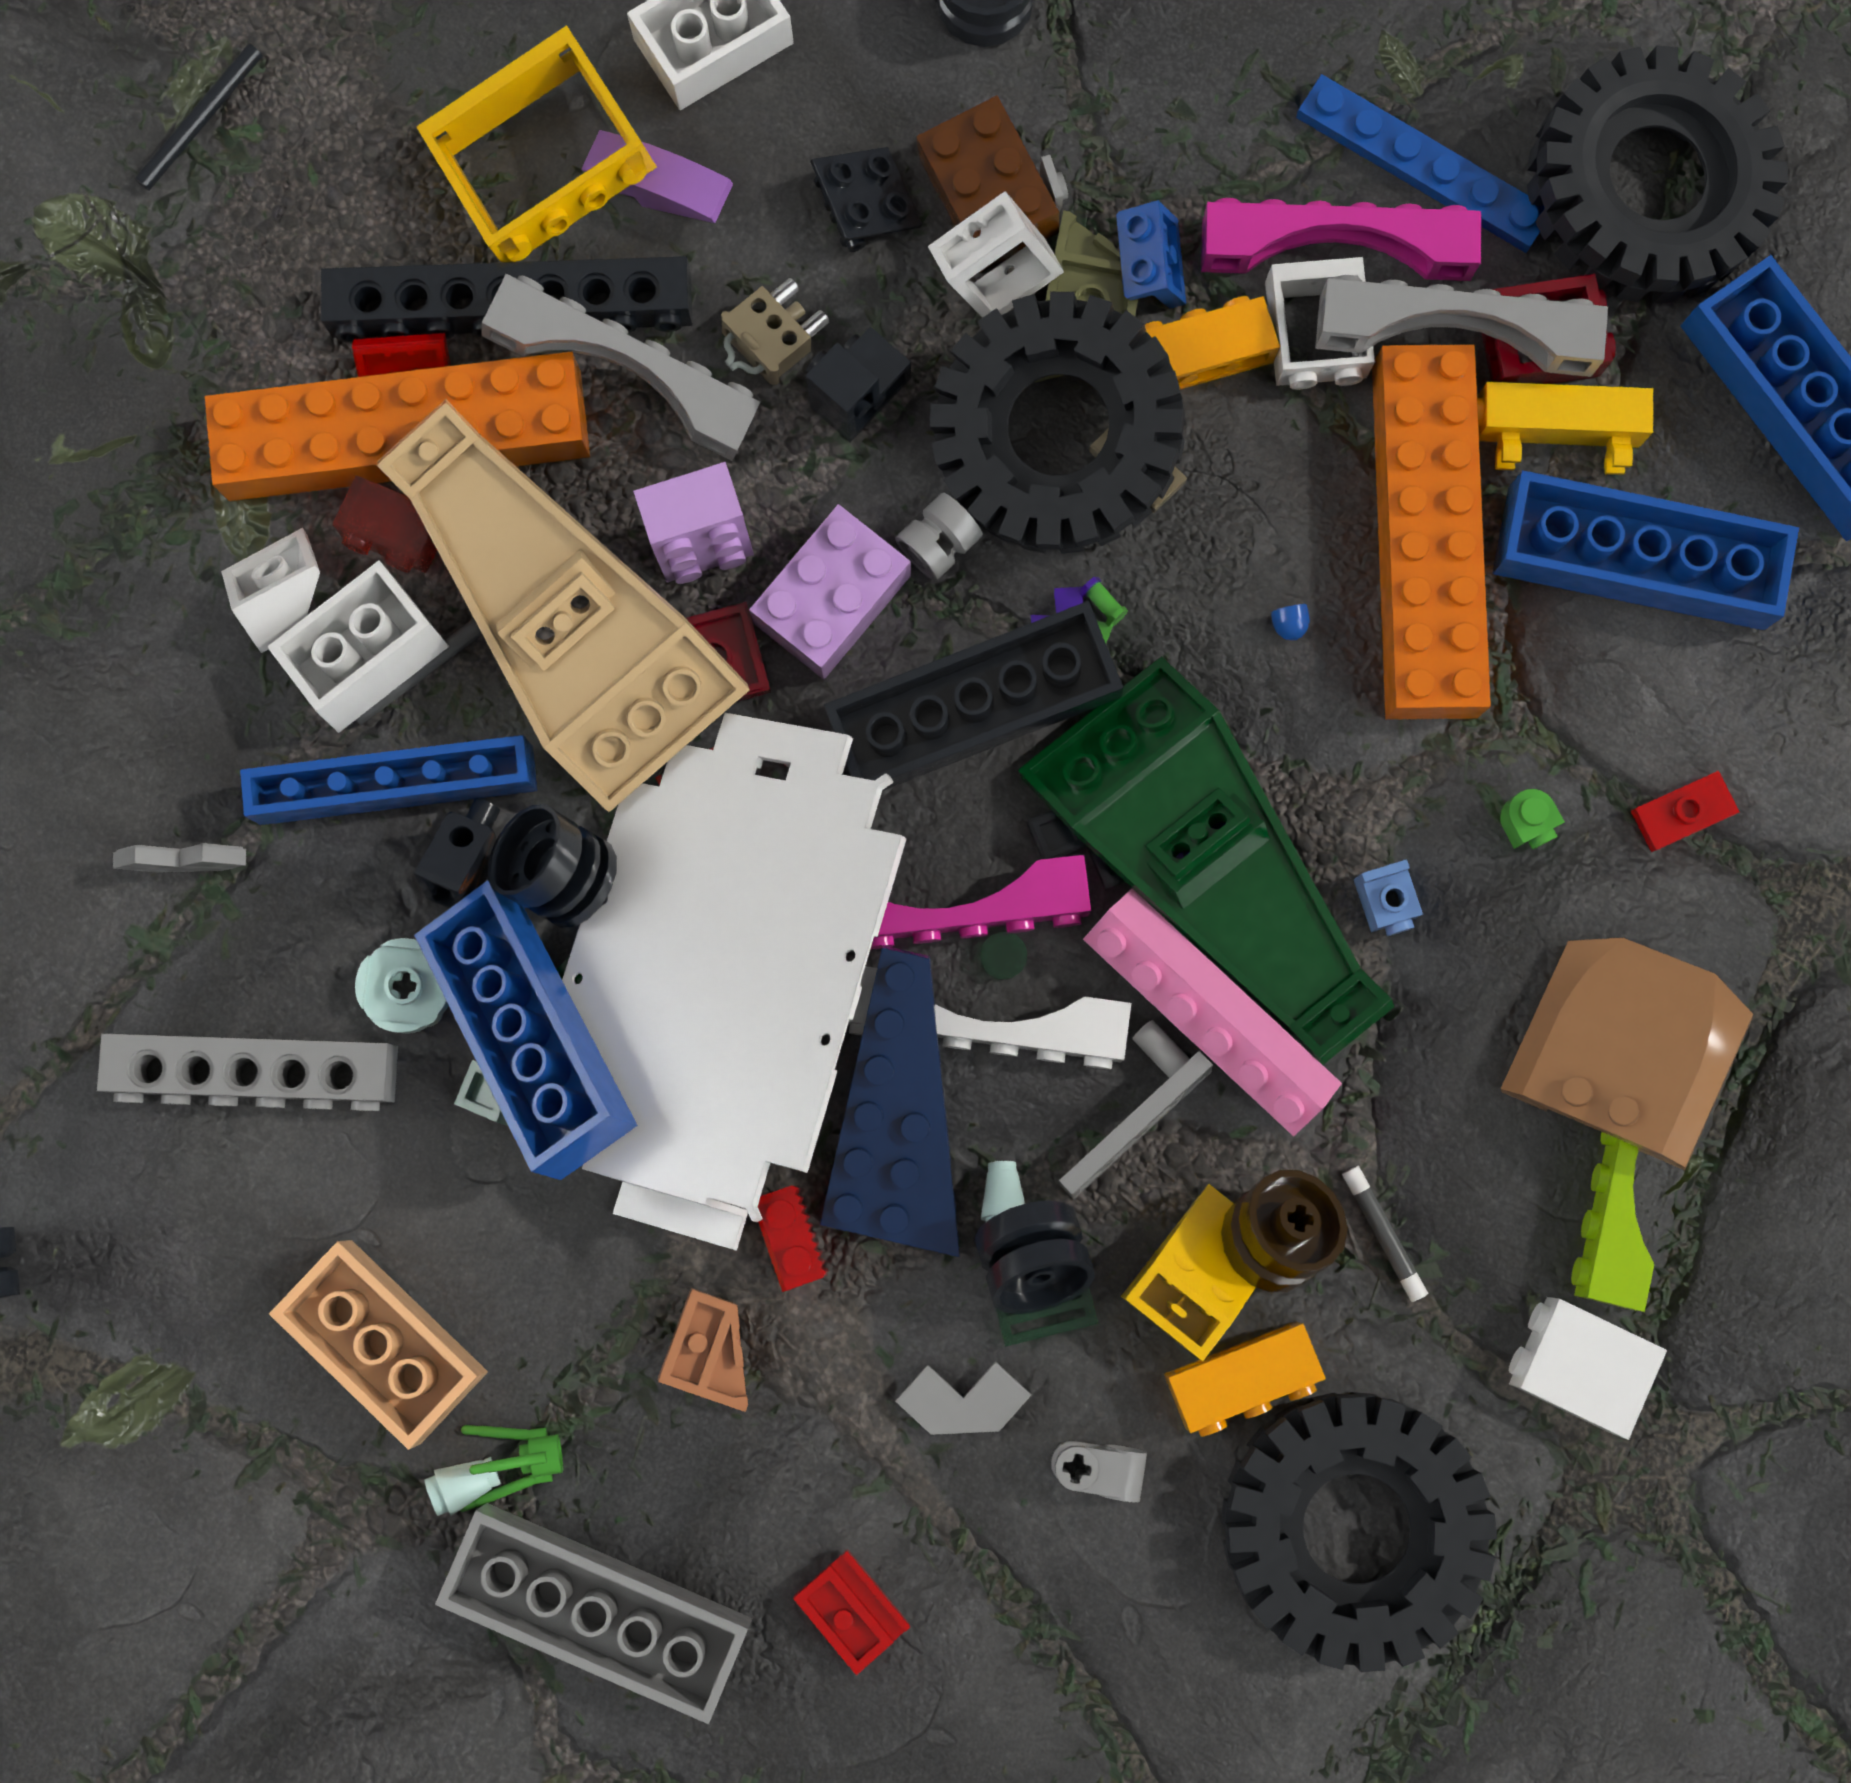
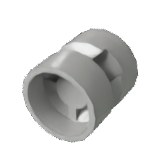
M940 493L923 510L924 519L922 521L912 520L895 537V541L904 555L924 575L933 581H937L955 564V553L965 554L983 535L979 525L967 510L946 493Z

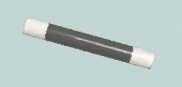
M1359 1165L1344 1172L1342 1176L1410 1301L1414 1302L1425 1297L1428 1292Z

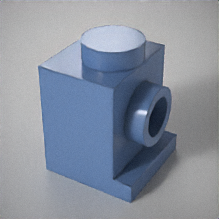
M1407 859L1364 872L1354 879L1371 932L1385 928L1387 936L1395 935L1415 928L1412 920L1423 915L1408 871L1410 867ZM1388 891H1395L1400 901L1398 907H1392L1386 902V893Z

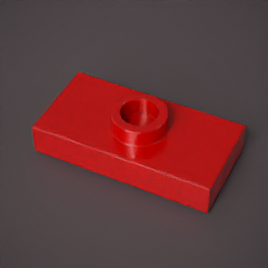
M445 333L354 339L351 346L358 377L451 366Z
M1719 770L1631 810L1651 853L1740 812Z

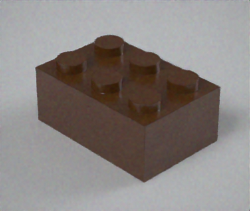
M998 95L916 136L919 159L954 226L960 224L1006 191L1045 239L1059 233V210ZM981 230L975 231L973 238L979 237ZM1022 241L979 273L1009 259L1026 247L1025 243Z

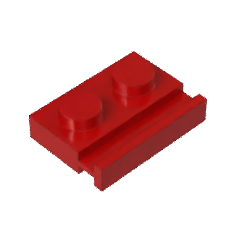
M848 1549L793 1597L794 1601L856 1676L892 1645L902 1633L911 1628L910 1623Z

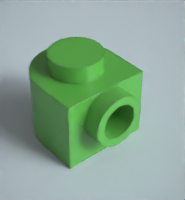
M1527 789L1512 797L1504 804L1500 814L1501 825L1514 849L1528 842L1533 850L1557 838L1558 836L1554 828L1565 823L1551 797L1537 789Z

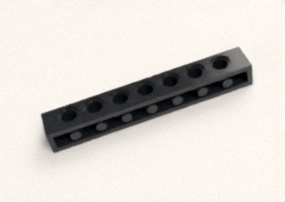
M687 256L321 268V322L332 338H337L343 342L353 343L354 339H364V337H396L445 333L446 339L453 338L454 334L472 333L477 337L485 338L482 336V321L506 274L516 279L518 276L528 277L539 283L544 288V293L550 296L560 294L572 299L586 309L585 314L601 322L603 319L613 320L624 326L628 333L635 331L636 328L654 327L662 332H673L680 330L681 326H693L692 278ZM650 291L655 294L653 299L647 303H637L634 301L635 297L641 292ZM597 293H607L610 295L602 304L593 305L589 303L591 297ZM464 297L473 298L468 307L454 309V305L459 299ZM427 299L425 306L420 310H408L411 303L415 300ZM381 301L380 306L375 311L363 312L369 302Z

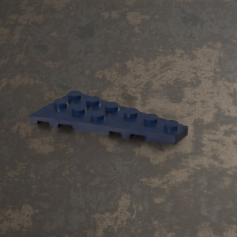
M883 946L820 1225L960 1257L930 956Z

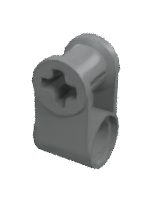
M1066 1441L1059 1444L1053 1451L1051 1469L1058 1481L1069 1490L1097 1494L1119 1501L1140 1502L1147 1452L1119 1445H1098L1079 1441ZM1074 1454H1078L1086 1466L1085 1469H1077L1075 1477H1071L1067 1469L1063 1467L1064 1462H1072Z

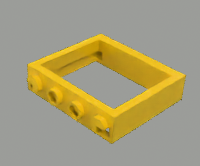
M567 25L416 126L486 244L500 262H516L525 259L534 249L552 237L564 233L570 225L591 211L600 209L609 199L630 185L639 183L648 173L657 168ZM569 47L571 48L570 51H568L567 53H565V54L562 55L561 57L559 56L560 53H562L563 51H565V50L568 49ZM580 71L627 145L498 230L454 155ZM444 131L447 132V134H445V135L442 136L441 138H439V139L436 138L438 135H440V134L443 133Z

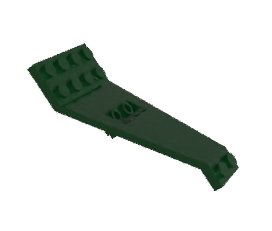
M1162 656L1123 686L1122 698L1095 708L1018 769L1022 780L1085 845L1285 1028L1322 1065L1394 1008L1392 998L1360 968L1220 711ZM1219 822L1226 823L1220 829H1213V826ZM1183 851H1188V852H1190V853H1189L1187 856H1185L1184 858H1181V859L1176 858V856H1177L1180 852H1183Z

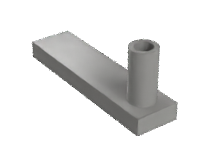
M1153 1020L1146 1023L1134 1035L1132 1040L1169 1079L1059 1180L1061 1187L1073 1200L1212 1072L1213 1064L1200 1051L1190 1059Z

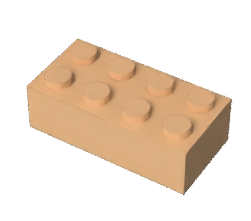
M352 1240L337 1241L269 1313L281 1327L408 1450L420 1445L488 1373L473 1356Z

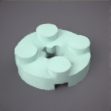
M409 938L389 940L380 945L382 947L376 949L371 956L368 955L363 960L355 980L356 998L360 1007L364 1009L367 1016L377 1026L391 1032L408 1034L434 1026L442 1019L443 1013L449 1005L417 940ZM403 973H410L411 981L416 983L415 992H409L408 998L400 999L401 994L399 991L393 990L394 981H401Z

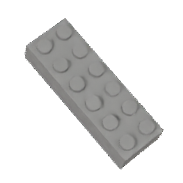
M489 1503L475 1510L435 1605L706 1724L710 1723L753 1619Z

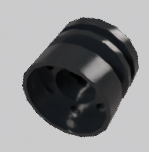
M546 804L531 805L518 812L499 834L488 862V878L495 891L524 908L528 907L540 917L547 919L560 928L575 927L587 921L602 906L612 889L617 873V856L610 843L582 826H578L577 823Z

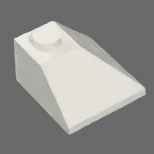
M303 528L221 571L231 610L261 653L267 651V646L307 616L320 574L308 535Z

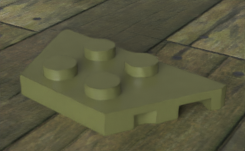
M1063 210L1054 255L1064 273L1048 284L1045 301L1050 300V291L1074 292L1076 299L1088 301L1089 296L1093 295L1112 302L1115 311L1123 314L1127 310L1135 316L1138 299L1130 301L1124 296L1120 252L1116 250L1110 240L1100 233L1094 235L1076 221V215L1070 211ZM1063 375L1047 376L1035 381V383Z

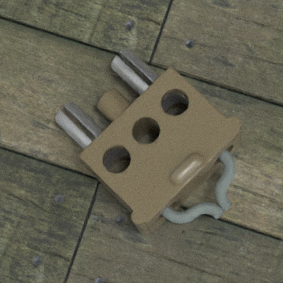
M788 278L771 293L761 286L732 311H724L721 314L722 334L725 336L724 348L728 353L725 363L732 371L741 368L750 374L760 373L770 385H778L779 377L811 352V337L829 323V318L826 314L824 315L823 311L819 310L802 325L798 324L797 320L805 315V310L801 304L795 301L786 309L781 306L799 291L798 285L791 278ZM731 344L748 360V362L753 367L749 366L748 364L742 361L734 362L735 352L731 347Z

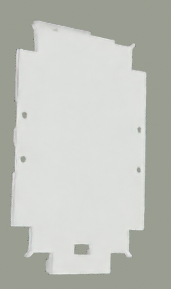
M724 713L713 750L686 745L667 762L659 787L642 783L618 804L607 838V842L612 845L617 856V873L612 889L607 896V903L602 905L587 921L580 924L562 979L638 1125L582 1166L584 1170L622 1181L613 1211L615 1215L737 1251L747 1215L749 1214L754 1222H759L763 1219L757 1206L770 1163L808 1172L837 1075L835 1066L849 1020L854 1018L862 991L860 982L873 939L878 937L906 843V838L902 835L871 829L882 790L893 783L892 778L888 774H884L873 781L842 775L853 740L849 735ZM763 760L785 764L789 767L786 781L755 775L757 768L761 769ZM854 951V960L848 962L846 960L847 953ZM578 974H582L583 979L581 983L576 984L575 977ZM826 1034H829V1044L822 1045V1037Z

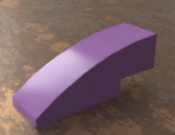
M599 130L581 170L585 173L627 145L622 136ZM642 142L657 168L648 173L639 183L630 185L619 194L634 197L642 207L716 223L732 188V181L682 156Z

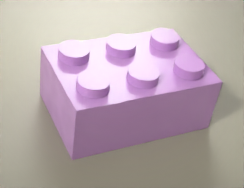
M726 462L633 491L651 547L666 582L675 580L678 584L688 583L700 578L702 571L718 566L722 570L732 569L744 564L746 557L754 555Z
M838 504L749 609L753 624L824 680L911 577V561Z

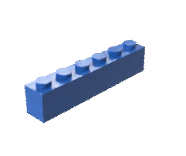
M524 735L240 770L244 816L259 825L538 791L533 745Z

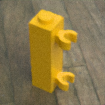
M1487 382L1477 396L1479 441L1497 442L1495 454L1496 470L1514 471L1515 463H1520L1522 459L1521 443L1607 446L1604 462L1605 474L1624 475L1625 467H1632V447L1639 448L1653 433V388Z

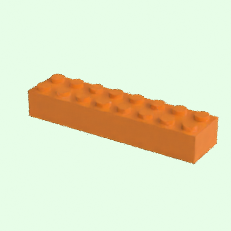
M1475 344L1382 346L1372 367L1385 720L1479 718L1491 707Z
M573 351L208 395L205 396L212 485L228 501L392 482L377 466V461L445 399L452 404L482 437L515 466L589 458L590 450L581 370Z

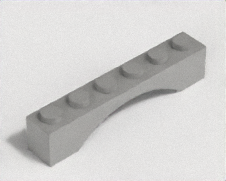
M508 274L505 275L482 321L483 337L523 357L543 353L573 351V353L599 357L620 365L647 381L667 400L681 419L691 441L733 461L760 404L759 401L752 398L753 393L749 389L734 382H729L726 385L712 378L711 371L696 362L687 361L684 364L670 357V351L661 344L651 340H645L643 343L627 335L628 330L613 320L603 319L601 322L585 314L586 309L572 299L561 297L559 301L543 292L544 288L539 283L528 277L518 276L516 279Z
M1340 275L1335 278H1327L1321 292L1315 349L1362 353L1378 342L1403 332L1429 327L1461 328L1481 332L1508 343L1528 356L1544 372L1591 377L1605 358L1608 306L1593 305V302L1587 299H1571L1566 302L1547 300L1545 296L1539 294L1510 297L1501 296L1498 291L1491 289H1481L1471 293L1454 291L1453 287L1443 284L1422 288L1408 286L1406 282L1401 280H1386L1381 283L1364 282L1359 277L1353 275Z

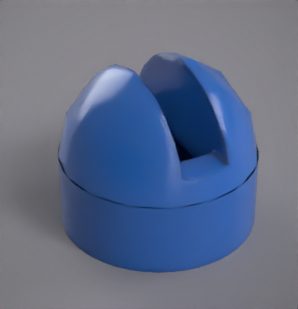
M1307 604L1287 606L1271 612L1275 631L1286 640H1297L1308 630L1310 617Z

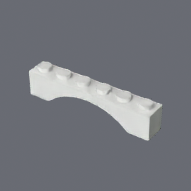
M865 966L860 982L862 991L853 1020H849L848 1023L850 1025V1034L861 1036L863 1034L877 968ZM1082 997L1062 1010L1040 1018L1017 1022L981 1021L957 1015L935 1005L937 1036L944 1038L943 1046L948 1048L971 1050V1044L975 1042L989 1044V1053L1017 1057L1019 1049L1037 1051L1036 1059L1042 1061L1065 1063V1056L1069 1055L1083 1057V1066L1112 1069L1113 1062L1121 1063L1125 1058L1131 1003Z

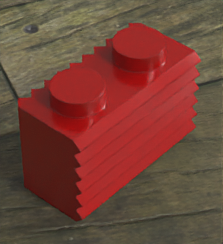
M795 1185L760 1196L757 1206L763 1218L758 1223L782 1292L824 1278L829 1269L823 1267L826 1260L820 1258L823 1251L817 1249L820 1242L814 1240L816 1233L810 1231L813 1224L807 1222L810 1215L804 1213L807 1206L801 1204L804 1197L798 1195L801 1188Z

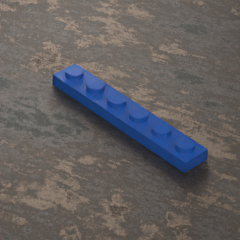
M1321 74L1299 108L1296 116L1297 119L1443 205H1460L1466 207L1467 210L1481 211V227L1521 251L1527 253L1540 231L1535 222L1545 209L1544 206L1531 205L1527 194Z

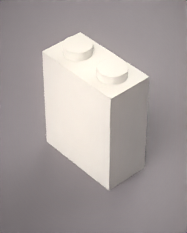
M1547 1297L1545 1303H1538L1531 1314L1528 1328L1532 1332L1525 1348L1519 1347L1511 1360L1509 1373L1513 1374L1509 1385L1613 1435L1629 1440L1667 1350L1558 1298Z

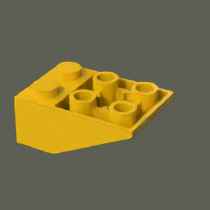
M1210 1184L1205 1187L1121 1295L1125 1301L1201 1361H1204L1224 1335L1256 1288L1250 1285L1233 1269L1224 1253L1221 1230L1225 1214L1233 1205V1202Z

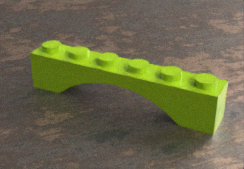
M1601 1132V1144L1605 1145L1602 1164L1598 1163L1592 1174L1591 1190L1596 1193L1592 1210H1587L1582 1222L1581 1236L1586 1238L1583 1256L1576 1259L1572 1270L1571 1281L1573 1285H1576L1574 1296L1645 1312L1654 1262L1643 1242L1635 1214L1633 1184L1636 1158L1639 1151L1638 1147Z

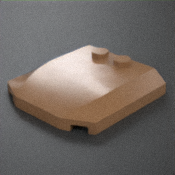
M1625 938L1568 941L1503 1082L1501 1092L1546 1112L1547 1109L1634 1145L1638 1147L1640 1152L1685 1170L1752 1021L1753 1013L1715 973Z

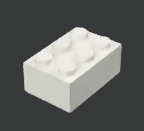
M647 0L627 12L635 43L679 110L691 105L794 44L791 18L780 0Z
M378 560L267 647L315 711L339 733L436 658L449 645L397 580Z

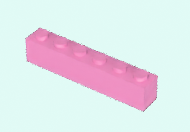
M1133 888L1114 904L1083 938L1090 947L1292 1136H1295L1323 1110L1342 1083Z

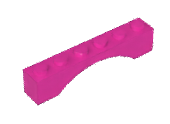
M1221 198L1215 202H1207L1202 219L1201 272L1246 274L1264 260L1285 250L1308 244L1338 242L1361 245L1386 253L1408 265L1426 280L1471 281L1481 264V211L1467 210L1466 207L1460 205H1450L1442 209H1422L1417 204H1402L1396 208H1382L1369 202L1355 203L1351 206H1331L1326 201H1312L1305 205H1290L1278 199H1269L1261 203H1241L1235 198Z
M1084 855L1037 860L1021 877L1001 891L974 903L950 908L920 909L888 902L878 937H874L871 949H880L883 946L892 947L894 946L895 938L913 937L914 944L941 941V933L959 931L960 938L982 937L988 935L987 928L1006 926L1007 933L1027 932L1035 929L1034 922L1053 920L1054 928L1080 925L1081 917H1087L1091 912Z

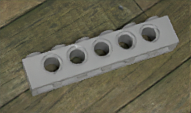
M101 1034L97 1091L114 1093L113 1102L143 1103L144 1094L161 1095V1104L190 1105L191 1096H209L208 1105L238 1106V1097L256 1098L255 1107L285 1108L286 1099L303 1100L304 1109L332 1110L333 1101H351L350 1110L380 1111V1102L395 1103L398 1046L388 1043ZM158 1058L162 1064V1073L156 1081L151 1082L147 1077V1067L153 1059ZM205 1059L210 1066V1074L205 1082L198 1084L194 1079V1068L199 1061ZM253 1061L257 1066L258 1074L255 1081L246 1086L240 1077L241 1069L247 1062ZM300 1062L305 1068V1078L299 1086L293 1088L287 1079L288 1070L293 1064ZM347 1063L353 1071V1079L349 1086L339 1089L335 1084L334 1075L341 1065Z

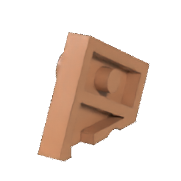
M691 1288L660 1370L658 1382L746 1412L748 1399L745 1388L737 1304Z

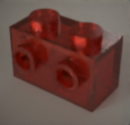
M357 475L355 476L332 524L343 538L342 544L362 555H368L370 550L385 556L384 561L388 565L400 571L410 573L411 568L427 573L437 548L411 500L403 494Z

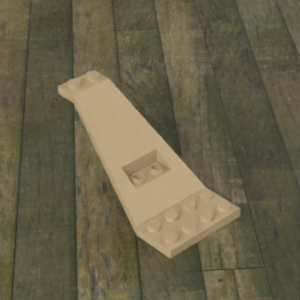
M447 399L377 461V466L414 505L542 747L608 812L614 809L750 690L748 684L682 614L482 437ZM579 595L585 596L589 600L588 605L581 609L575 608L571 604L572 599ZM541 627H548L553 630L554 634L551 638L543 640L536 636V631Z

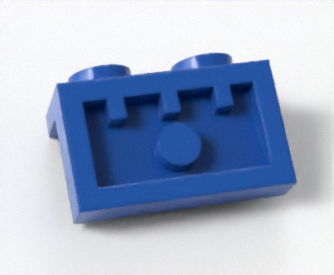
M1159 200L1119 211L1116 218L1124 296L1132 301L1152 295L1169 309L1186 305L1178 218Z

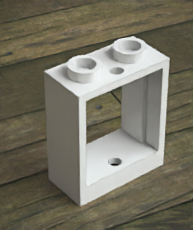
M1006 191L928 246L947 282L982 318L996 308L1001 315L1007 313L1014 308L1012 300L1034 294L1064 273L1044 236ZM981 230L980 236L973 238L974 232ZM1022 241L1025 243L1026 247L975 283L970 280L971 277ZM1009 268H1015L1012 272L1007 274Z
M1363 257L1271 265L1265 281L1268 311L1280 344L1274 361L1276 386L1290 385L1291 389L1300 390L1311 388L1317 382L1335 381V384L1339 386L1357 384L1364 378H1367L1375 363L1373 346L1362 353L1352 352L1351 358L1291 362L1284 298L1321 295L1327 278L1353 275L1366 282Z

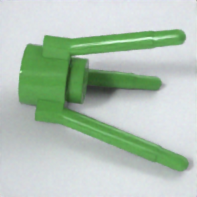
M464 1425L461 1428V1432L465 1435L528 1441V1444L519 1445V1456L472 1465L469 1468L472 1475L521 1467L523 1474L532 1473L490 1490L461 1509V1512L480 1507L535 1484L552 1482V1474L563 1473V1456L559 1434L548 1436L546 1427L527 1430Z

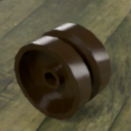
M1278 1170L1262 1178L1250 1191L1245 1192L1233 1203L1225 1214L1221 1236L1224 1253L1233 1269L1250 1285L1267 1292H1289L1305 1284L1317 1273L1335 1262L1345 1247L1348 1228L1343 1207L1334 1192L1320 1179L1300 1170Z

